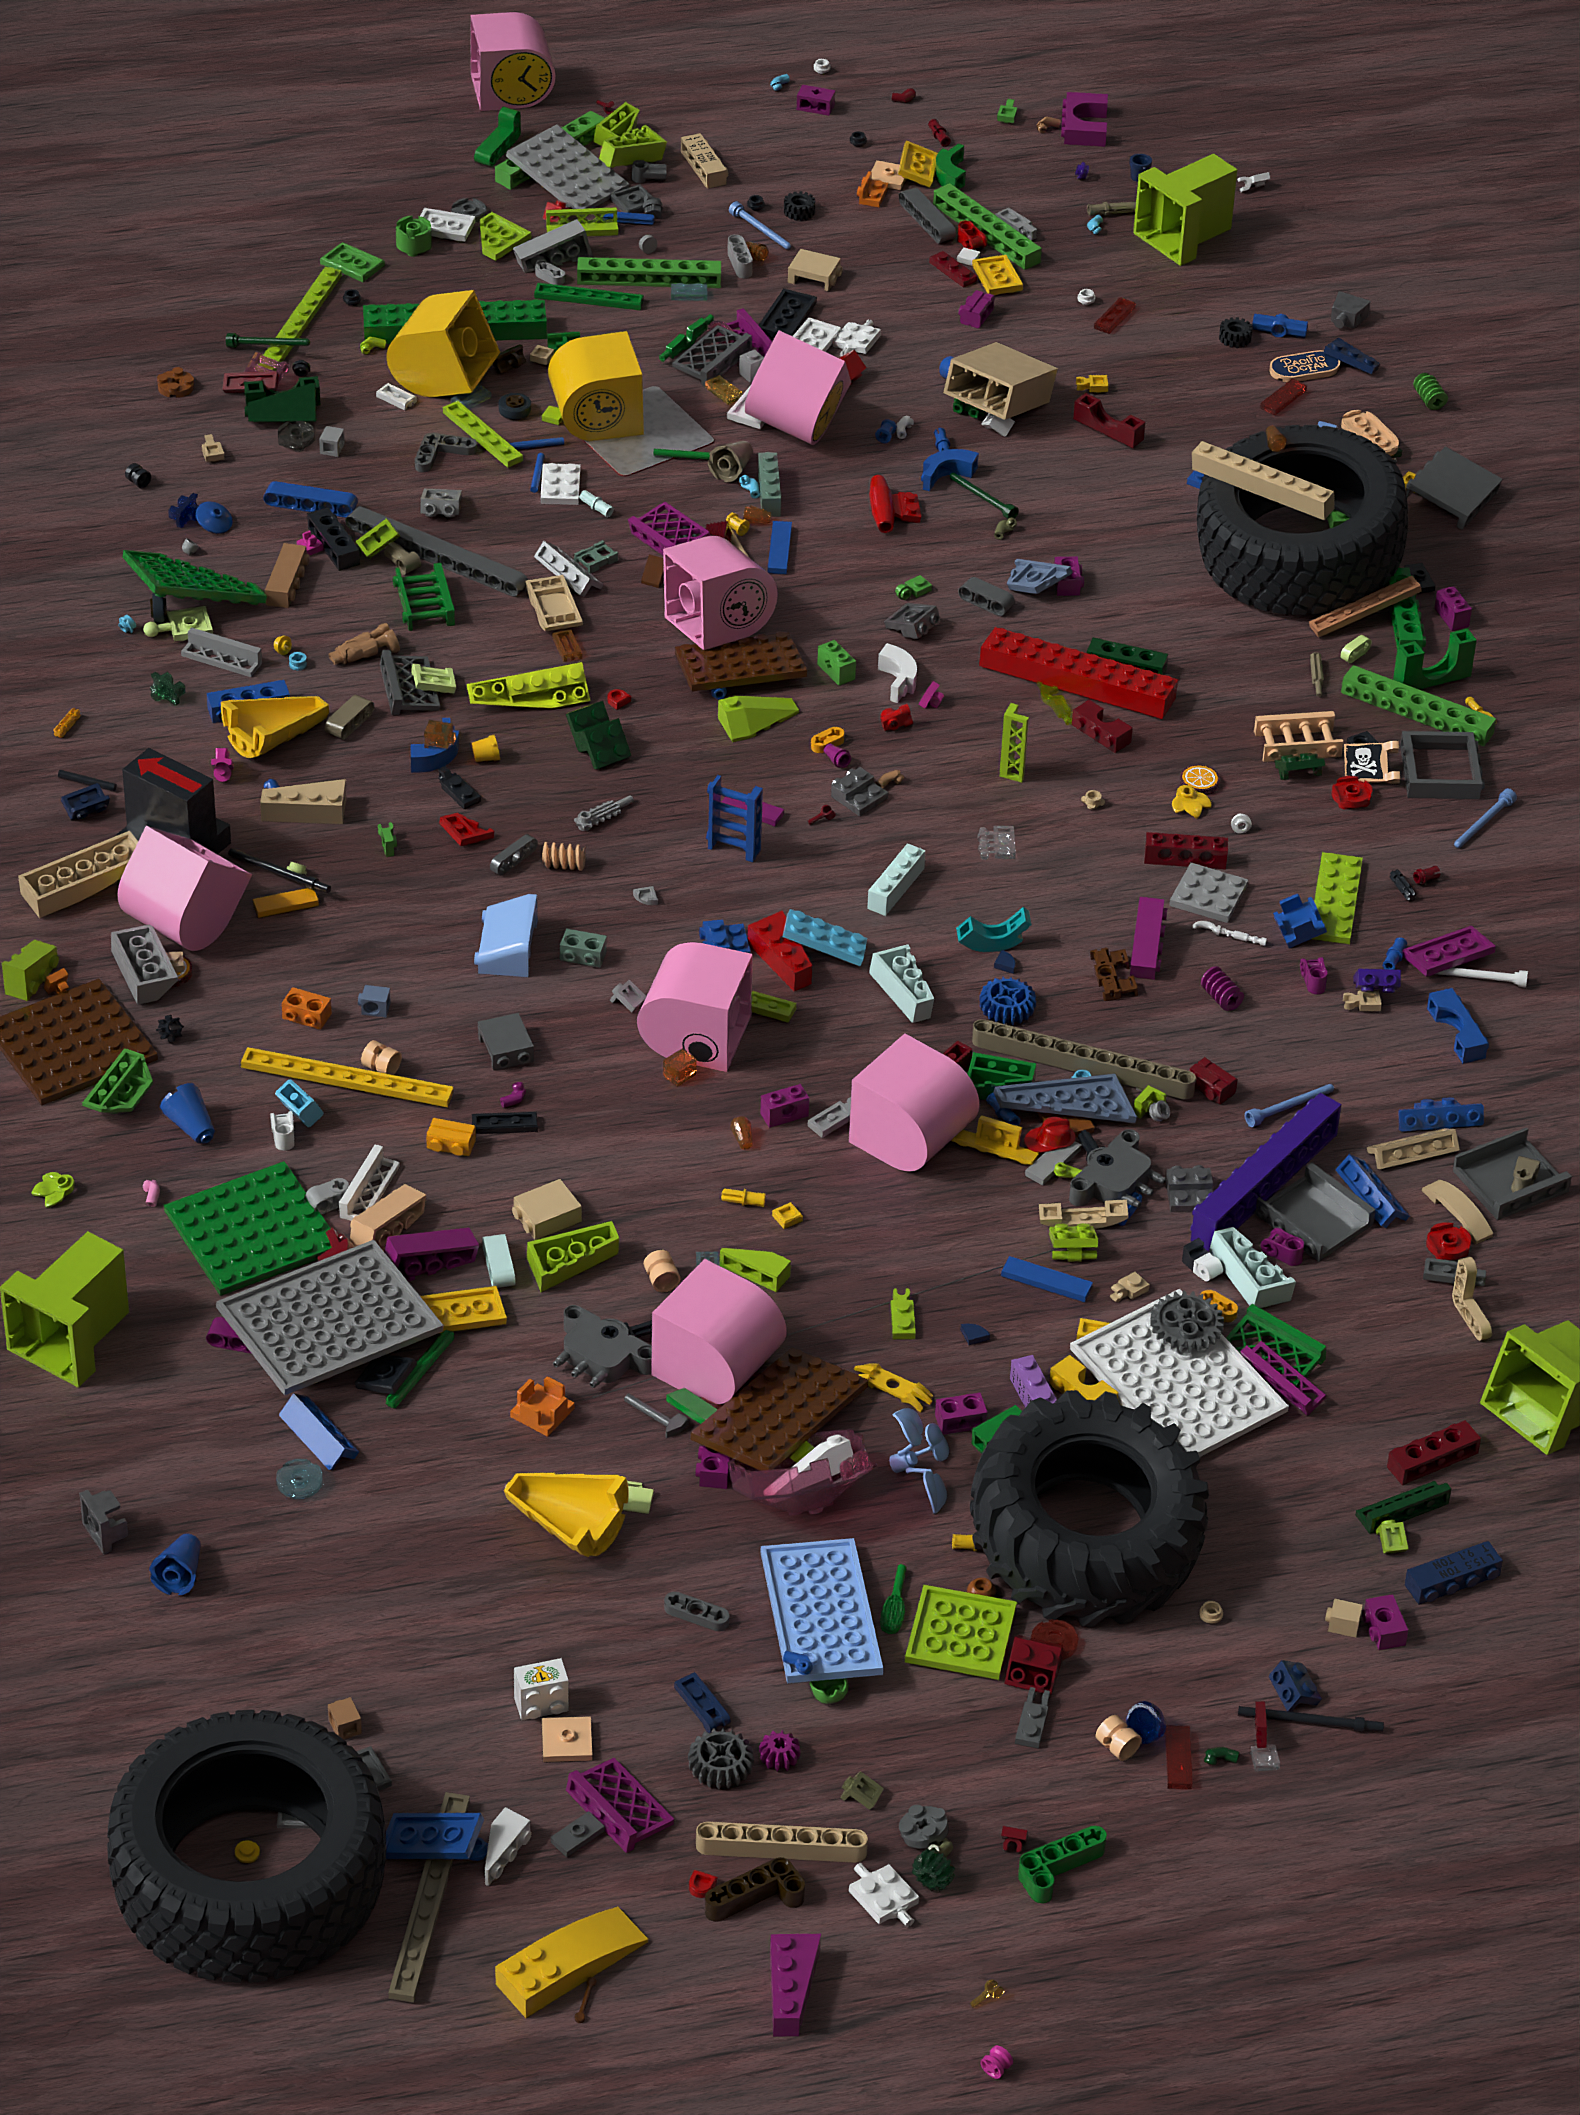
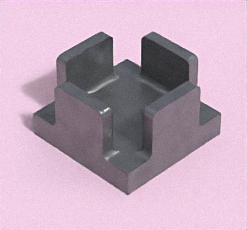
M89 1490L80 1492L82 1523L103 1555L112 1552V1543L128 1536L125 1518L115 1521L113 1518L108 1519L106 1517L107 1514L120 1509V1503L110 1490L102 1491L93 1496Z

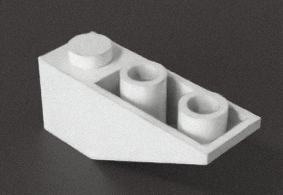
M506 1807L491 1824L485 1865V1885L487 1886L494 1879L500 1877L505 1865L514 1860L519 1848L522 1845H526L531 1838L530 1820Z

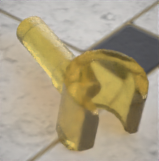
M988 1980L985 1983V1990L969 2004L974 2008L989 1996L999 1998L1003 1995L1004 1989L1001 1986L996 1987L998 1983L995 1980Z

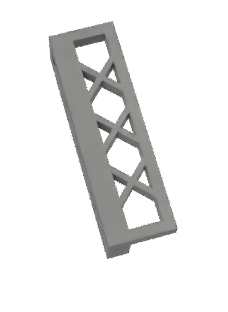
M543 541L534 555L539 562L556 576L563 575L567 585L583 597H585L591 586L601 589L604 585L556 545Z
M192 627L188 631V644L181 651V656L248 677H252L262 664L261 648ZM192 648L200 650L198 652H190ZM212 654H213V655H216L217 657L210 658V657H207V655H212ZM226 660H233V661H235V662L226 663V662H224V661H226ZM249 665L251 668L246 669L241 666Z

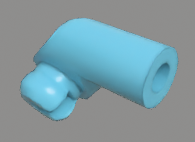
M747 475L741 476L739 479L741 486L750 491L752 498H758L760 496L758 482Z

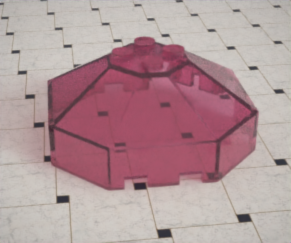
M848 1429L816 1432L807 1440L813 1447L826 1442L827 1438L833 1435H841L850 1440L853 1455L840 1463V1473L833 1476L831 1475L828 1458L810 1462L811 1470L799 1473L798 1467H793L796 1463L790 1458L795 1451L773 1470H758L736 1459L729 1461L728 1467L733 1490L754 1501L787 1511L792 1516L801 1514L803 1511H809L810 1514L822 1512L823 1507L833 1505V1501L872 1471L877 1464L869 1461L863 1435L859 1433L854 1434L853 1430Z

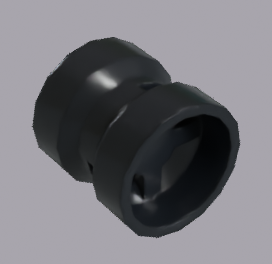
M138 463L130 464L125 471L126 479L133 482L139 488L146 487L152 478L151 473L143 469Z

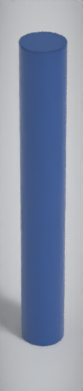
M564 438L540 439L509 444L516 450L564 445Z
M538 453L530 488L533 493L538 491L545 458L543 453Z

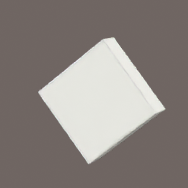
M963 248L957 256V261L972 266V260L979 259L980 252Z

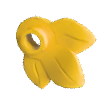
M1189 785L1180 786L1177 789L1176 797L1172 801V808L1175 813L1185 810L1196 819L1199 818L1202 808H1211L1212 806L1210 799L1204 793L1196 792Z

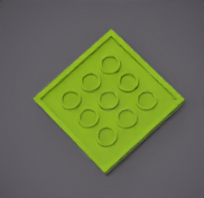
M923 1585L905 1655V1663L999 1680L1017 1602Z

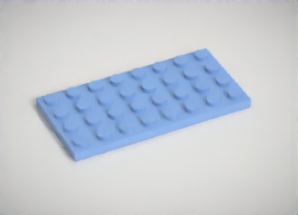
M854 1538L761 1546V1557L782 1660L787 1650L807 1655L813 1665L810 1674L802 1675L798 1672L795 1665L783 1662L787 1683L883 1675V1664Z

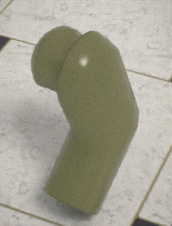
M1009 518L1008 520L1000 521L996 527L994 537L1000 540L1003 538L1004 533L1013 531L1017 525L1016 519Z
M945 1837L942 1842L928 1847V1855L937 1861H944L953 1851V1844Z

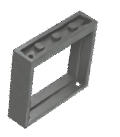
M1402 731L1400 750L1408 798L1480 799L1481 790L1485 788V781L1481 779L1483 770L1482 766H1479L1480 753H1477L1478 740H1475L1474 732ZM1413 749L1468 750L1472 780L1417 779Z

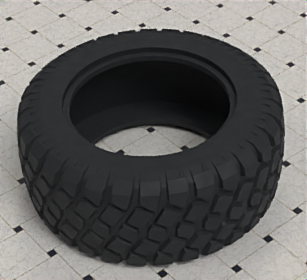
M1289 425L1285 426V428L1267 429L1266 432L1260 431L1250 435L1249 438L1239 440L1233 446L1225 449L1334 491V509L1350 518L1342 524L1324 531L1296 534L1266 528L1255 522V520L1270 511L1288 506L1204 474L1197 504V533L1202 559L1213 581L1220 588H1223L1224 592L1233 598H1238V601L1248 606L1255 605V608L1264 611L1273 610V613H1292V615L1326 613L1327 610L1334 611L1383 588L1399 568L1405 552L1408 533V502L1404 480L1399 467L1391 456L1380 446L1363 436L1329 426Z
M237 1710L235 1714L231 1715L229 1711L212 1714L210 1719L207 1720L204 1717L187 1722V1727L185 1728L178 1726L164 1734L165 1739H157L145 1749V1754L138 1755L129 1766V1772L124 1773L117 1786V1792L113 1797L108 1822L107 1837L109 1842L107 1843L111 1882L120 1911L132 1933H136L137 1939L147 1950L153 1949V1954L167 1964L174 1962V1968L188 1974L197 1972L198 1977L215 1981L218 1977H222L223 1982L241 1983L242 1979H248V1982L252 1983L268 1981L269 1976H273L274 1979L294 1975V1970L302 1972L318 1965L319 1960L328 1959L339 1951L340 1946H345L357 1935L358 1929H361L370 1917L380 1894L386 1861V1828L382 1803L374 1778L366 1763L363 1762L362 1757L352 1746L347 1745L344 1739L334 1732H328L326 1727L313 1721L306 1722L305 1718L296 1715L285 1714L281 1716L280 1712L261 1710L260 1713H255V1710ZM241 1809H268L288 1814L305 1823L320 1837V1841L314 1850L299 1864L281 1874L255 1881L235 1882L215 1879L188 1867L174 1854L183 1838L198 1825L217 1815Z

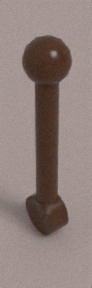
M594 1977L587 1979L588 1986L580 2010L575 2014V2021L577 2023L585 2021L584 2011L592 1987L597 1982Z

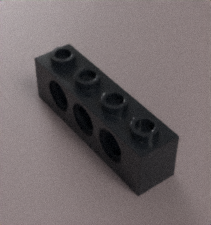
M328 507L307 513L309 531L323 544V550L338 571L360 565L361 549L358 545L356 546L352 536L348 535L344 525L339 523L335 513L333 514Z

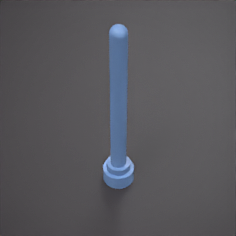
M735 201L730 205L729 213L734 217H742L785 249L789 250L791 248L789 242L748 214L741 203Z
M1508 788L1500 793L1499 801L1455 841L1454 846L1461 848L1503 807L1511 806L1517 800L1516 793Z
M1332 1084L1325 1085L1263 1110L1253 1108L1245 1112V1120L1250 1127L1260 1125L1264 1118L1305 1103L1311 1098L1314 1099L1319 1093L1326 1095L1333 1092L1334 1086Z

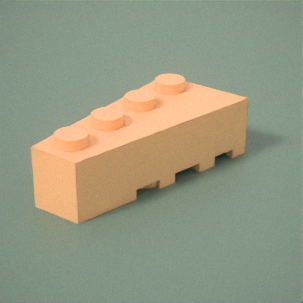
M406 1184L394 1190L391 1194L352 1219L350 1224V1241L356 1247L375 1240L384 1251L388 1236L400 1235L403 1228L407 1230L424 1213L426 1194Z

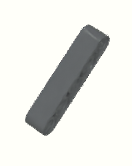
M918 188L899 192V202L902 207L937 243L956 238L953 224Z

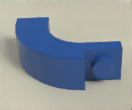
M950 449L929 456L923 462L921 477L923 490L930 492L939 478L951 473L972 478L978 469L979 453L963 449Z
M442 718L443 732L439 739L428 744H411V773L437 770L449 764L456 757L459 750V730H455V726H451L450 718Z

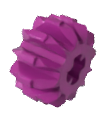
M783 1729L780 1733L772 1730L770 1736L764 1735L763 1742L759 1745L761 1762L766 1763L768 1769L775 1767L777 1772L780 1768H784L787 1771L789 1766L796 1765L797 1759L801 1755L798 1739L794 1738L792 1733L786 1735Z

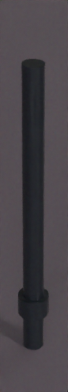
M230 848L228 851L229 856L302 883L306 888L317 889L325 893L331 891V886L320 882L318 878L301 875L234 848Z
M1239 1706L1238 1716L1255 1717L1256 1708ZM1266 1709V1719L1353 1728L1354 1731L1364 1732V1730L1383 1732L1384 1722L1365 1720L1364 1717L1351 1719Z

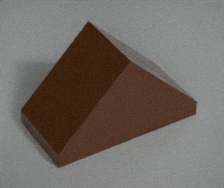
M649 554L641 583L659 588L664 581V559Z

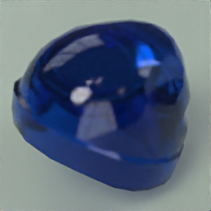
M1139 1701L1129 1709L1126 1716L1127 1728H1132L1142 1738L1141 1744H1150L1159 1740L1164 1735L1166 1721L1159 1707L1148 1701Z

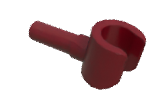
M600 100L596 101L598 105L603 106L606 114L610 115L615 111V109L611 108L614 106L613 101L609 103Z
M823 805L821 812L807 822L811 825L824 817L831 820L836 816V813L829 805Z

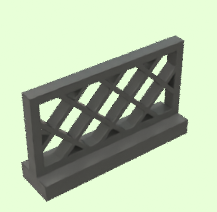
M717 325L673 361L672 365L674 368L700 379L701 384L708 388L740 361V355L753 350L752 335L745 333L741 336ZM718 332L725 335L714 337ZM731 340H737V341H735L734 343H729V342H728V341H731ZM726 341V344L716 345V342ZM705 343H713V345L703 346ZM726 349V350L723 351V352L717 353V350ZM705 351H715V353L704 354ZM696 352H702L701 355H692ZM706 359H714L711 362H706ZM703 360V363L693 364V361ZM682 362H691V364H681ZM703 368V369L701 370V372H698V371L694 370V369Z
M382 650L380 669L391 715H400V710H440L437 691L430 690L426 692L416 689V686L410 683L412 680L414 681V676L411 672L407 671L408 668L412 669L413 663H423V667H430L428 657L392 656L390 650ZM395 663H402L404 666L401 667ZM400 674H403V675L406 676L407 678H406V679H403V678L399 677V675H400ZM405 686L409 688L410 691L407 692L403 690L402 687ZM416 692L417 694L421 695L422 697L417 698V697L414 696L413 694ZM406 699H409L413 701V703H405L404 701ZM426 699H428L429 701H431V702H433V703H426V702H424V701H425Z

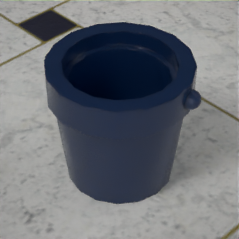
M1141 153L1130 157L1129 164L1133 181L1138 182L1139 174L1151 168L1152 158Z

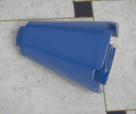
M186 1083L176 1087L178 1091L173 1095L169 1092L162 1100L160 1109L166 1117L195 1142L208 1143L212 1140L215 1130L199 1088L194 1083Z
M183 1534L153 1560L149 1568L151 1572L150 1579L157 1589L169 1595L172 1592L184 1595L192 1589L196 1581L201 1548L199 1539L192 1534Z

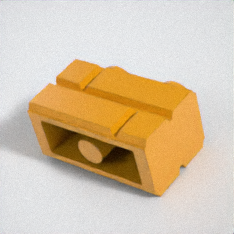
M433 1118L426 1136L427 1149H432L436 1152L453 1153L457 1156H470L476 1141V1126Z

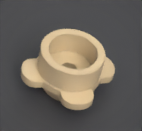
M1090 790L1085 796L1081 797V801L1086 803L1089 809H1095L1099 805L1103 806L1105 804V800L1101 799V793L1096 790Z

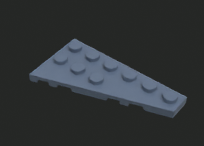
M1116 1074L997 1086L994 1088V1095L1000 1108L1135 1123L1137 1118Z

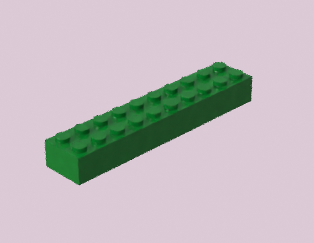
M545 300L479 301L495 341L547 339ZM419 304L363 305L364 340L368 337L385 339L386 344H391Z

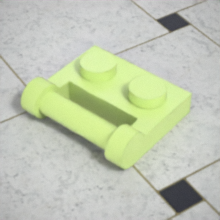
M413 663L411 673L414 676L416 689L455 693L456 684L452 668L422 667L420 664Z

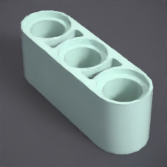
M505 1234L482 1237L483 1251L491 1285L497 1286V1288L514 1286V1268Z

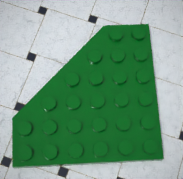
M123 550L122 558L156 596L166 597V595H173L180 599H184L187 596L195 600L210 598L216 602L229 600L232 603L245 601L252 605L266 603L267 595L255 583L247 582L246 585L243 581L238 580L239 578L223 574V577H221L214 570L202 566L197 569L191 563L180 559H175L174 562L173 559L161 553Z

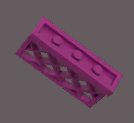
M663 502L640 518L632 516L628 519L632 535L662 556L663 549L710 536L709 531L667 502ZM665 509L668 511V513L659 514ZM679 518V521H670V519ZM666 519V522L657 523V520ZM653 520V523L645 524L646 521ZM690 526V529H681V527ZM677 527V530H668V528ZM664 528V531H655V529ZM701 533V535L697 537H692L693 534ZM689 534L688 537L679 538L680 535ZM675 536V538L667 539L666 537Z
M615 1758L582 1773L578 1770L569 1773L566 1791L586 1812L589 1811L605 1826V1832L625 1853L634 1850L635 1843L674 1825L675 1819ZM613 1768L618 1773V1776L604 1774V1771ZM587 1779L600 1780L599 1785L590 1784ZM602 1782L617 1783L616 1788L602 1786ZM620 1784L630 1785L634 1789L633 1792L619 1789ZM600 1793L615 1795L614 1801L606 1800ZM618 1796L631 1798L632 1803L617 1802ZM635 1799L645 1801L649 1807L634 1805ZM616 1809L630 1811V1815H620ZM633 1812L647 1814V1819L634 1818L632 1814ZM650 1815L660 1816L663 1819V1821H651L649 1820ZM631 1824L644 1826L645 1829L637 1833Z

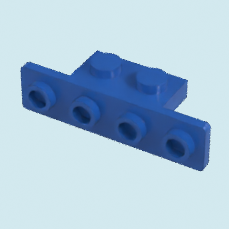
M1442 1098V1101L1437 1102L1431 1099L1421 1100V1103H1414V1109L1398 1111L1399 1130L1401 1132L1479 1126L1484 1124V1106L1481 1103L1461 1105L1454 1098Z

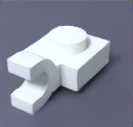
M1267 172L1251 177H1239L1237 179L1238 182L1242 181L1245 183V187H1242L1240 192L1248 190L1251 185H1255V187L1264 186L1265 182L1270 179V175Z

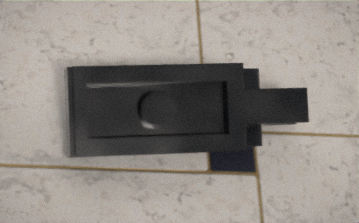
M446 766L438 768L441 788L459 806L466 809L481 802V796L457 773H451L450 769Z

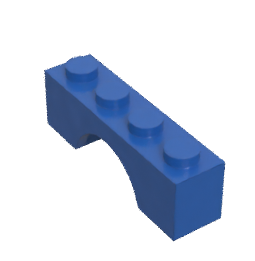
M1453 988L1429 993L1427 1009L1435 1022L1452 1025L1459 1031L1456 1034L1454 1051L1462 1064L1485 1059L1487 1049L1489 1048L1488 1039L1481 1033L1479 1025L1472 1019L1470 1011L1462 1004L1460 996L1455 993Z

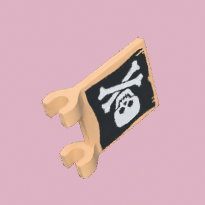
M1399 741L1344 744L1345 776L1359 777L1358 780L1362 782L1366 780L1369 783L1386 782L1399 784L1400 771L1388 773L1387 752L1398 753Z

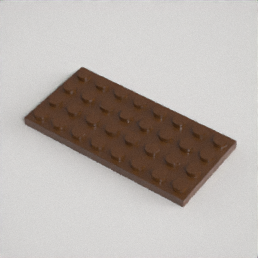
M792 1347L691 1432V1440L769 1474L868 1388V1379Z

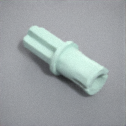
M583 490L579 496L583 502L591 506L592 510L600 512L607 518L612 515L614 507L605 503L601 497H595L586 490Z

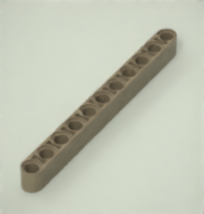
M980 1019L973 1023L972 1042L979 1048L1074 1072L1077 1070H1087L1091 1076L1116 1074L1121 1084L1145 1089L1149 1085L1168 1096L1180 1099H1190L1195 1093L1196 1076L1193 1072L985 1019Z

